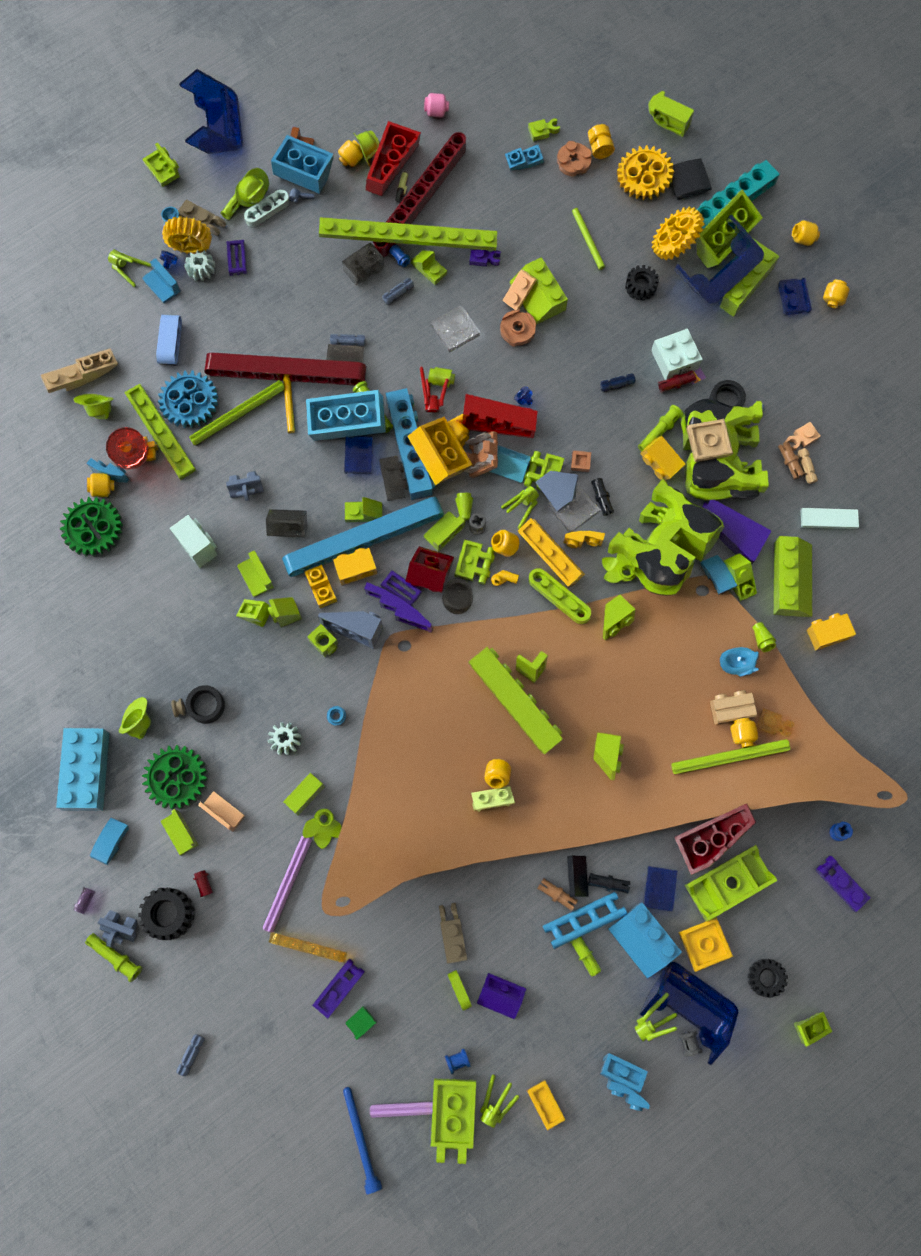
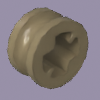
M180 698L179 701L172 700L171 705L174 716L178 717L179 714L185 716L186 710L183 699Z

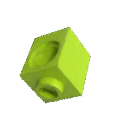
M322 624L307 636L309 642L324 657L333 654L338 648L337 639ZM327 638L329 642L327 645L322 646L319 644L320 640Z

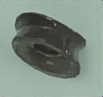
M455 578L445 585L442 601L446 610L453 614H463L471 607L473 602L472 588L467 581Z

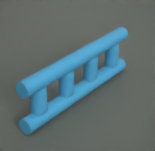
M616 892L543 925L545 933L552 931L556 938L551 941L553 949L627 915L625 907L618 909L613 902L619 899ZM607 905L611 913L599 918L596 909ZM589 914L592 922L581 927L577 918ZM570 922L574 931L563 936L559 927Z

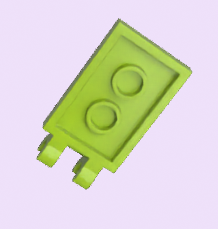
M434 1078L431 1147H437L436 1163H445V1149H458V1164H466L467 1148L473 1149L476 1080Z

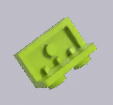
M157 142L155 144L156 151L142 160L160 185L164 187L180 177L178 172L179 166L175 159H170L167 149L161 147Z

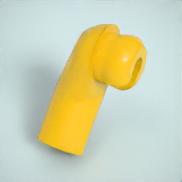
M502 570L492 576L491 582L494 586H500L507 581L517 584L519 575Z

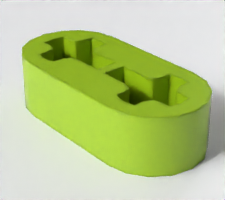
M457 970L448 973V978L462 1010L465 1011L471 1008V1002Z

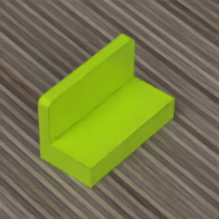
M448 511L423 537L439 552L465 527V520L461 516L456 518Z
M254 550L248 553L250 559L238 564L237 567L252 596L257 597L274 588Z
M541 651L535 660L530 662L519 654L516 658V671L535 683L546 669L548 655Z
M309 773L283 803L299 816L325 786L314 775Z
M174 809L171 811V815L160 822L177 852L182 856L197 847L198 843L180 811Z

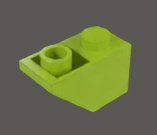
M740 553L723 560L737 584L733 590L738 599L742 601L757 594L751 562Z
M618 595L605 605L604 640L610 636L614 637L620 629L631 625L634 621L636 609L621 595Z
M293 597L269 600L271 607H268L269 613L274 623L278 622L280 627L302 619Z
M597 732L593 759L610 780H615V774H620L621 762L618 761V755L622 756L624 744H620L621 736Z

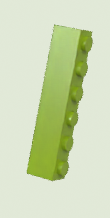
M486 647L472 658L468 664L541 753L546 754L563 740L560 736L562 734L561 730L555 724L552 726L549 723L548 719L550 717L543 709L539 710L535 706L537 701L531 694L526 695L522 690L524 685L520 680L512 678L510 675L512 671L505 663L502 665L499 662L497 652L493 648L489 650Z

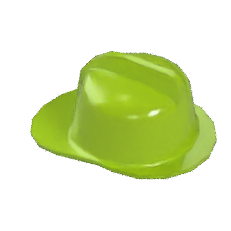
M365 131L355 135L371 168L370 159L376 154L380 143L373 131Z
M252 168L239 181L235 189V196L242 206L252 207L262 201L269 187V179L266 172L260 168Z
M83 394L76 396L73 400L75 403L84 406L88 416L97 419H108L111 412V401L114 398L98 394Z
M137 698L125 710L119 728L120 734L127 733L129 736L140 740L144 738L151 724V720L146 713L148 702L146 698Z

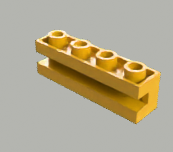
M530 518L518 530L519 534L568 587L574 586L585 575L535 519Z

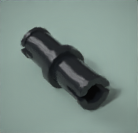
M597 478L599 486L595 479L592 480L591 484L596 494L595 499L599 502L603 516H608L606 508H608L610 515L613 514L614 509L609 499L610 494L605 489L603 479Z
M590 873L588 879L590 880L588 881V886L604 888L605 891L610 892L614 890L628 894L630 890L628 886L631 884L630 881L616 879L612 875L606 877Z

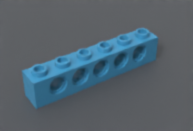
M407 388L387 392V405L394 427L410 498L414 500L432 496V489L435 488V483L429 477V473L413 445H407L410 442L407 436L417 429L416 422H418L417 412L412 410V405H414L413 396L408 394ZM400 409L407 410L406 412H399ZM404 425L411 426L409 429L402 428ZM418 458L419 461L414 463L411 462V459ZM416 475L424 476L422 479L415 478Z

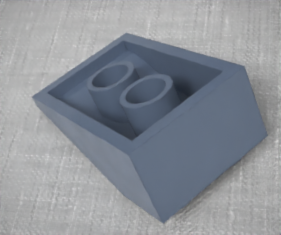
M364 611L319 613L318 615L320 623L325 628L374 649L383 631L380 616L373 612H369V614Z

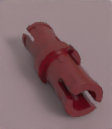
M693 370L681 375H673L670 379L658 382L659 390L663 393L674 388L679 389L685 384L695 382L696 375Z

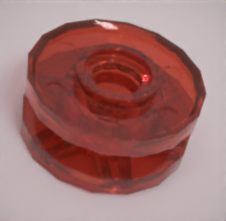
M122 427L109 435L106 442V452L118 467L135 469L146 461L149 455V446L146 439L137 430L130 427ZM132 445L130 451L124 452L125 446Z

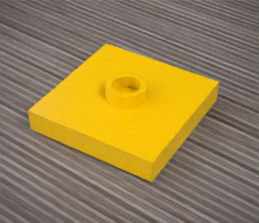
M717 917L678 932L694 972L733 957Z

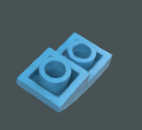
M538 144L523 151L520 147L505 154L510 170L525 169L544 163Z
M92 458L86 463L93 472L108 474L110 480L123 483L129 481L125 475L126 471L119 465L115 467L109 463L106 466L102 461L98 460L96 462Z
M718 555L700 562L707 578L712 580L718 594L737 586L727 566Z
M110 818L96 840L90 857L108 865L119 850L118 844L129 830L128 825Z
M608 1079L607 1088L612 1090L611 1094L624 1097V1094H627L625 1102L630 1104L631 1109L642 1111L643 1108L649 1109L650 1105L638 1093Z

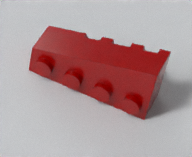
M390 121L387 122L366 179V191L380 196L384 194L419 146L421 132Z
M466 394L462 424L470 431L486 433L494 431L502 435L534 438L538 411Z

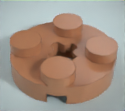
M568 141L566 145L560 148L557 155L560 171L572 177L582 173L581 175L585 174L591 166V150L583 144ZM572 157H575V158L578 159V161L575 160V161L573 162V161H571V159H572Z
M512 310L502 318L500 333L510 346L516 347L527 344L535 336L536 322L531 314L520 312V310ZM515 325H517L518 327L522 326L521 330H514Z

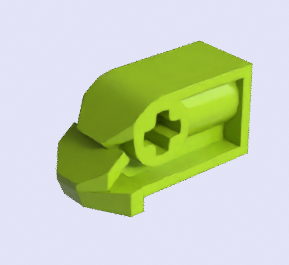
M664 91L654 95L648 103V108L656 124L683 137L691 125L694 110L666 97V92Z

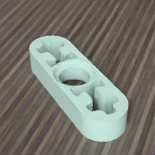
M277 190L246 210L244 213L246 224L250 227H256L289 205L288 193L284 190ZM266 205L272 207L270 211H263L262 208Z

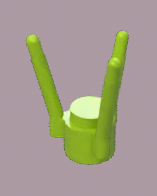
M115 249L108 255V261L112 264V269L116 270L133 287L136 284L120 267H124L127 262H136L152 268L150 263L128 256Z
M528 486L501 506L504 509L515 502L506 510L507 513H510L520 503L526 506L530 504L518 525V529L523 526L534 506L538 504L536 499L539 497V494L533 487Z
M665 993L643 1017L636 1020L638 1025L635 1026V1030L643 1042L646 1040L649 1042L656 1037L677 1030L675 1026L656 1032V1028L677 1017V1013L655 1024L650 1020L646 1022L651 1014L669 996L668 993Z
M494 1074L491 1076L485 1100L480 1110L482 1113L480 1120L492 1128H495L497 1123H501L503 1117L519 1099V1095H516L501 1112L499 1108L512 1087V1083H508L495 1106L490 1104L488 1107L495 1080Z

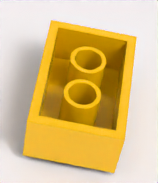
M445 416L419 426L407 436L435 485L461 474L472 466Z

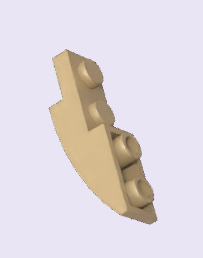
M107 349L75 359L76 364L41 374V379L48 393L64 388L66 391H70L103 376L115 368L118 363L111 349Z

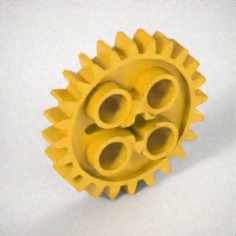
M648 145L643 150L639 146L638 151L632 148V154L626 152V158L622 157L621 163H618L617 181L620 182V188L624 187V193L629 191L630 197L633 194H636V199L642 196L643 200H645L646 196L652 199L653 194L659 197V191L665 193V188H669L670 182H672L674 174L673 163H671L670 157L667 158L666 152L661 154V148L655 151V146L651 150L648 149Z
M690 206L687 209L683 207L681 212L677 210L675 215L671 213L670 218H665V223L660 224L661 228L657 229V234L653 236L655 239L651 242L653 244V252L660 259L664 258L665 260L668 258L672 260L674 256L678 258L681 252L685 254V249H691L690 245L696 244L695 239L700 237L698 233L703 231L702 226L705 225L703 215L695 207L691 208Z

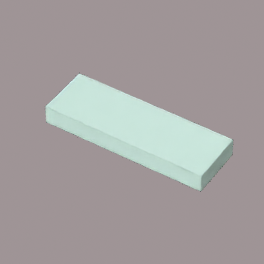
M802 508L800 510L801 528H859L858 510Z

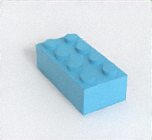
M379 390L306 399L308 435L314 441L386 432L384 402Z
M63 729L56 808L65 811H103L110 734L105 729Z

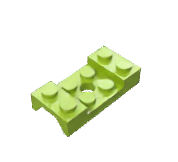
M754 845L684 886L704 920L709 921L778 880L768 871L760 857L757 845ZM729 877H733L737 881L734 889L727 886L726 881Z

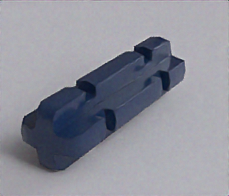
M630 373L626 377L623 375L611 378L610 381L603 380L600 382V387L602 391H608L609 388L616 389L624 387L626 384H634L636 379L634 374Z

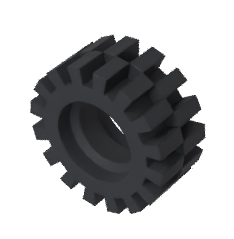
M638 265L636 269L633 267L631 272L629 271L625 288L628 294L631 293L630 297L636 296V300H639V297H641L642 301H644L646 297L650 299L651 295L654 296L659 283V276L655 274V269L651 271L650 266L645 268V265H642V268H640ZM637 279H645L649 285L647 287H640L635 281Z
M761 959L758 962H754L753 966L749 968L750 973L747 974V978H749L748 984L751 985L752 991H755L757 995L773 998L785 991L784 987L788 984L786 982L788 975H785L786 970L781 967L782 964L777 963L775 960ZM764 970H770L775 976L773 985L769 987L764 986L760 980V975Z

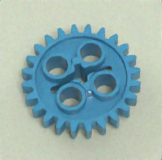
M184 371L183 376L177 372V378L170 376L172 381H165L167 387H161L163 393H158L160 397L158 403L161 406L159 408L161 412H164L165 419L168 418L169 422H174L177 427L181 423L183 428L187 424L193 428L194 423L200 426L201 420L207 423L206 417L212 418L210 412H216L214 406L218 405L216 399L219 398L212 380L209 381L207 376L202 378L201 372L195 376L194 371H191L190 375ZM175 396H179L178 399L172 400ZM200 399H205L203 402L198 403ZM190 409L189 412L183 413L184 410Z

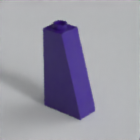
M710 500L708 504L704 503L702 508L711 511L723 521L724 529L720 533L719 539L735 555L740 553L752 565L769 537L771 530L716 500Z

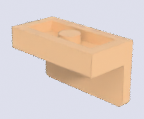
M214 791L204 804L200 802L198 805L232 832L245 817L244 814Z

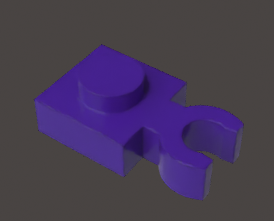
M471 249L469 265L487 267V262L494 266H499L500 260L494 259V257H500L501 251L489 252V250Z

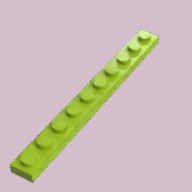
M320 217L319 237L492 251L497 249V231Z

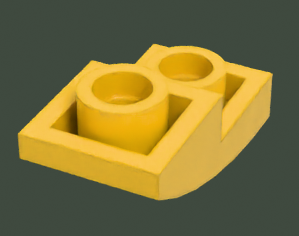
M595 531L570 532L565 534L563 543L567 544L570 548H581L583 542H587L588 545L593 547L601 546L605 533Z
M322 565L304 571L319 608L337 602Z

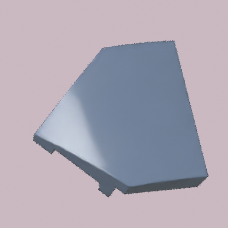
M549 471L537 480L536 484L556 511L560 512L576 499L575 493L579 475Z

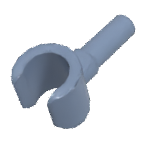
M293 188L289 194V200L294 203L298 202L299 197L314 198V194L301 193L296 188Z

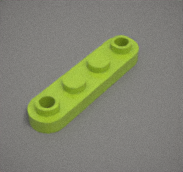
M537 568L530 572L529 584L578 624H585L590 620L591 609L545 570ZM539 578L541 581L536 582L535 579ZM582 613L584 617H579L578 614Z

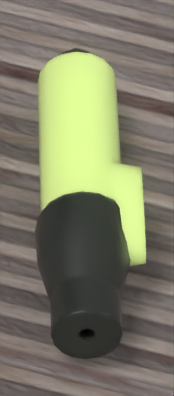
M406 171L402 173L396 191V202H401V198L406 193V182L408 179Z

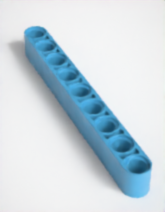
M431 497L285 555L282 561L288 575L294 577L319 565L330 563L341 554H352L359 548H368L438 520L444 516V512L437 497Z

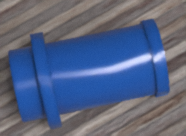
M393 245L390 248L389 253L398 261L399 266L406 267L411 261L410 256L405 254L398 245Z

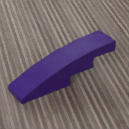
M366 583L364 588L366 595L380 599L381 608L395 612L396 621L432 633V624L415 608L389 591L371 583Z

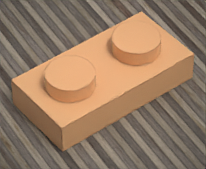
M520 270L502 301L514 310H519L537 279L525 270Z

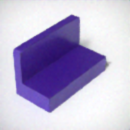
M488 973L477 1004L515 1019L522 1004L526 988Z

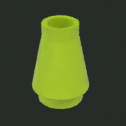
M468 492L458 493L455 501L459 516L467 521L471 518L473 497Z
M763 622L756 623L752 628L758 649H761L762 652L773 650L776 647V639L764 626Z

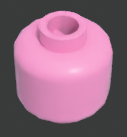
M430 93L428 97H425L424 112H427L428 116L442 118L445 112L449 111V101H446L444 94Z

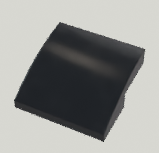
M702 158L673 165L672 185L677 200L691 194L698 196L712 190Z

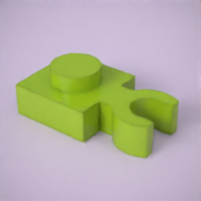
M557 118L551 119L548 123H546L545 119L528 123V129L533 142L549 138L550 133H559L560 126L554 127V125H557Z

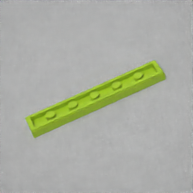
M141 384L124 392L179 479L182 480L195 472V467Z

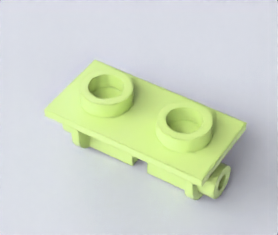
M510 786L471 793L474 811L480 812V810L492 807H509L510 804H515Z

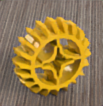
M179 216V218L173 217L168 219L163 226L162 235L164 243L168 244V247L173 248L174 251L178 250L180 253L188 254L191 252L195 254L197 250L201 253L209 249L212 239L210 228L205 223H201L200 220L196 221L194 218Z

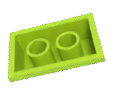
M542 257L526 264L521 270H525L536 278L537 281L522 305L527 313L532 315L537 325L565 311L568 298ZM518 273L510 280V285H512Z

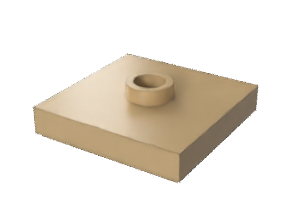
M724 419L687 425L686 429L695 462L732 456L733 451Z

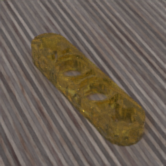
M273 932L270 933L268 940L272 944L345 963L347 952Z

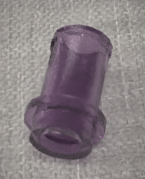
M83 887L77 903L73 904L75 906L73 910L82 914L89 911L87 908L95 891Z

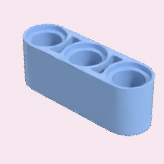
M161 315L156 351L158 364L176 365L178 363L182 330V318L180 315Z

